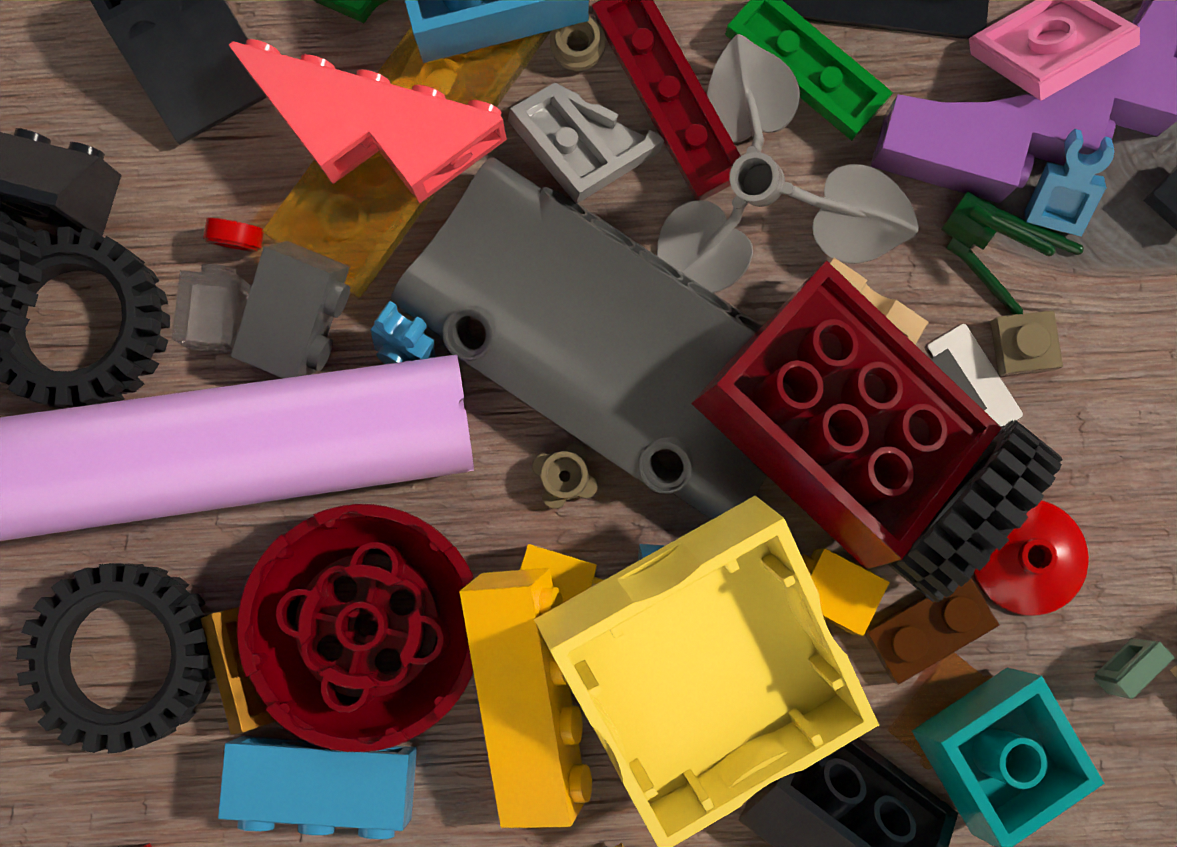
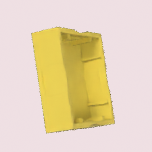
M757 496L751 497L534 619L550 652L589 723L595 730L658 847H674L740 808L750 797L768 784L808 768L879 726L847 654L835 642L827 628L821 610L819 593L784 517Z

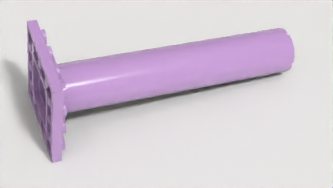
M458 355L0 417V541L474 471Z

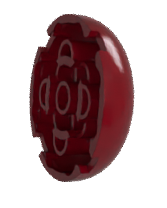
M352 504L325 509L313 514L314 516L299 523L286 534H281L267 548L253 568L245 585L238 613L237 639L241 664L246 677L250 676L257 693L268 707L266 711L285 729L299 738L317 746L344 752H370L395 747L420 735L439 722L461 698L470 683L474 672L459 591L474 580V576L463 556L446 536L429 523L412 514L374 504ZM344 576L352 578L358 587L355 598L349 602L338 600L334 594L336 581ZM406 589L414 595L415 607L410 614L399 615L392 609L391 598L396 591ZM369 613L373 615L371 620L378 622V629L375 634L366 636L360 631L359 621L364 614ZM335 635L344 646L343 653L338 660L329 661L322 655L320 643L324 637ZM385 648H393L400 654L402 663L396 673L386 674L378 667L377 657Z

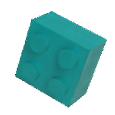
M1005 668L912 730L913 735L971 834L994 847H1014L1105 784L1041 675Z

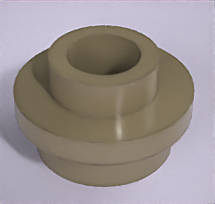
M589 17V21L552 30L550 35V49L554 59L562 67L569 70L583 71L593 67L600 61L605 51L606 39L604 31L600 24L591 17ZM580 38L585 40L588 46L583 51H573L568 47V43L573 39Z

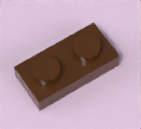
M971 578L962 587L958 585L953 594L947 598L944 596L939 602H932L924 595L869 627L865 632V636L892 682L899 685L1000 625Z

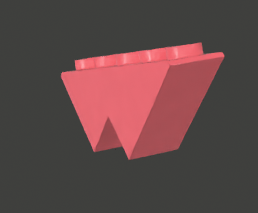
M248 39L245 44L234 41L229 44L243 67L332 184L380 151L417 201L421 203L507 140L503 119L501 118V110L487 102L470 100L467 105L447 100L443 93L428 86L414 85L412 90L390 84L386 77L376 72L363 69L358 70L355 75L337 70L329 61L314 55L304 54L301 56V59L282 55L275 47L255 39Z

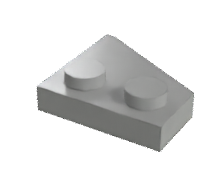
M555 82L511 107L508 116V122L575 204H578L660 153L664 143L662 137L649 130L645 137L617 123L619 114L599 104L587 103L579 94Z

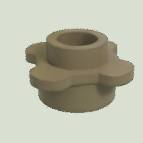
M575 443L569 444L565 451L554 453L551 456L543 453L534 459L532 470L535 475L541 478L545 490L542 500L549 508L560 509L567 500L576 497L589 499L596 493L598 487L597 480L589 475L585 463L588 454L583 446ZM562 471L570 473L569 481L563 482L560 480L559 475Z

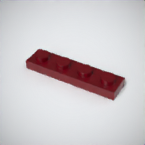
M599 0L592 4L594 18L602 27L609 45L659 135L664 140L665 146L695 200L703 201L731 186L730 171L735 161L741 155L654 0Z

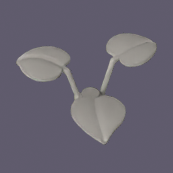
M735 35L719 57L707 91V96L733 143L742 142L750 136L753 138L752 145L747 148L746 154L735 161L730 171V184L737 195L732 200V214L727 219L724 211L718 205L709 201H692L677 207L668 216L661 228L657 244V256L712 293L722 291L736 283L745 274L753 256V245L750 239L744 233L735 229L741 221L745 206L748 203L757 207L768 206L778 200L782 194L821 208L813 221L814 238L825 254L831 258L835 257L843 263L857 264L877 259L902 243L914 238L918 233L919 226L910 200L891 178L875 168L861 164H849L834 169L826 179L824 197L814 195L789 182H785V176L780 166L770 156L761 153L764 142L762 132H778L784 129L793 119L800 100L797 79L790 67L780 58L760 48L745 36Z

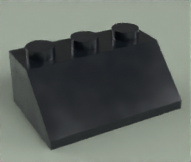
M16 128L14 135L0 132V207L25 219L56 227L70 226L80 233L82 228L90 229L103 236L122 176L103 160L105 154L94 147L78 142H70L68 149L50 145L51 140L27 129Z
M857 738L808 768L784 776L756 792L748 799L739 821L773 847H949L958 812L872 747Z

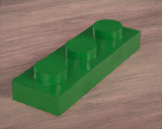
M750 0L727 25L725 35L732 40L737 34L743 35L760 48L780 58L789 66L797 79L800 98L851 141L856 138L882 109L893 94L890 89L783 0Z

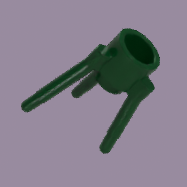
M970 192L966 193L941 229L952 237L946 249L960 257L1012 315L1023 314L1022 307L970 249L973 244L984 250L995 233L999 232L1046 256L1054 255L1055 247L1075 255H1080L1084 251L1081 244L1038 225L1027 223L1026 220L998 209Z

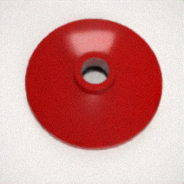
M1041 500L1035 508L1026 513L1028 518L1020 528L1013 529L1007 536L1009 541L999 551L996 548L990 555V561L980 571L976 568L973 573L979 587L992 602L1007 611L1021 615H1043L1062 608L1077 595L1088 571V548L1079 526L1064 510ZM1035 545L1039 546L1045 554L1044 563L1038 568L1034 567L1028 559L1029 550Z

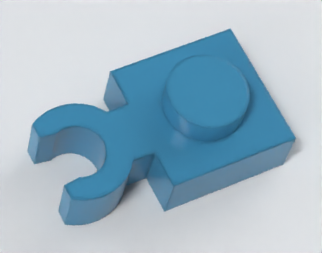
M1078 129L1072 130L1064 143L1066 163L1064 166L1047 162L1025 209L1026 222L1082 237L1107 188L1104 177L1095 174L1105 170L1113 160L1114 146L1112 139L1104 136L1098 150L1092 154L1085 155L1079 153L1084 142L1082 131Z
M388 301L371 328L374 349L378 351L376 354L378 359L384 364L435 358L434 340L423 334L427 328L424 320L416 317L414 321L408 320L397 311L395 303Z

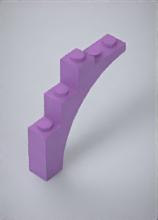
M1143 0L1138 13L1131 22L1140 27V45L1042 101L1031 94L991 102H938L897 94L884 115L870 167L965 194L970 192L976 197L1001 203L1017 187L1023 188L1033 168L1034 157L1065 165L1064 143L1069 133L1074 129L1082 131L1084 142L1079 153L1085 155L1097 151L1104 136L1112 139L1115 125L1159 136L1177 122V0Z

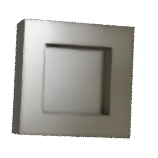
M1054 310L999 316L990 321L999 377L1055 371L1063 367Z

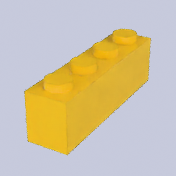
M550 568L481 573L461 589L459 593L500 827H571L584 804L589 802L592 793L591 771L587 764H582L579 747L583 732L582 715L579 707L572 705L569 684L534 621L537 617L563 603L562 594L558 587H553Z

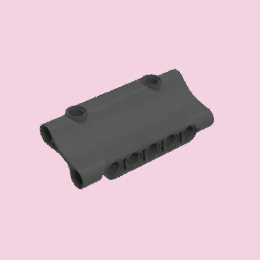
M489 158L477 171L444 225L401 276L392 292L391 302L395 303L398 308L414 319L416 317L423 319L429 329L443 338L447 349L453 355H458V358L633 475L650 489L659 493H673L711 520L755 496L767 475L691 403L762 325L581 205L575 204L569 197L547 187L541 189L496 158ZM470 316L479 319L483 323L486 330L485 342L478 341L471 335L468 323ZM669 449L676 452L681 457L683 469L670 470L665 468L658 458V450Z

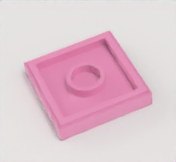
M1035 0L969 38L972 56L1042 101L1140 45V27L1091 0Z

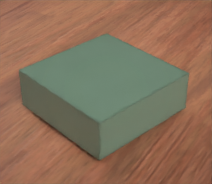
M1131 638L1094 674L1095 677L1093 679L1107 694L1133 699L1175 657L1160 641Z

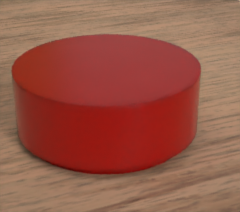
M206 218L203 239L209 244L225 248L258 252L262 248L264 229L232 220Z

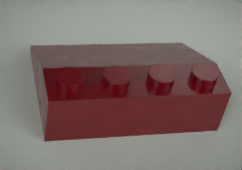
M827 260L727 362L691 403L866 570L903 559L1002 428Z

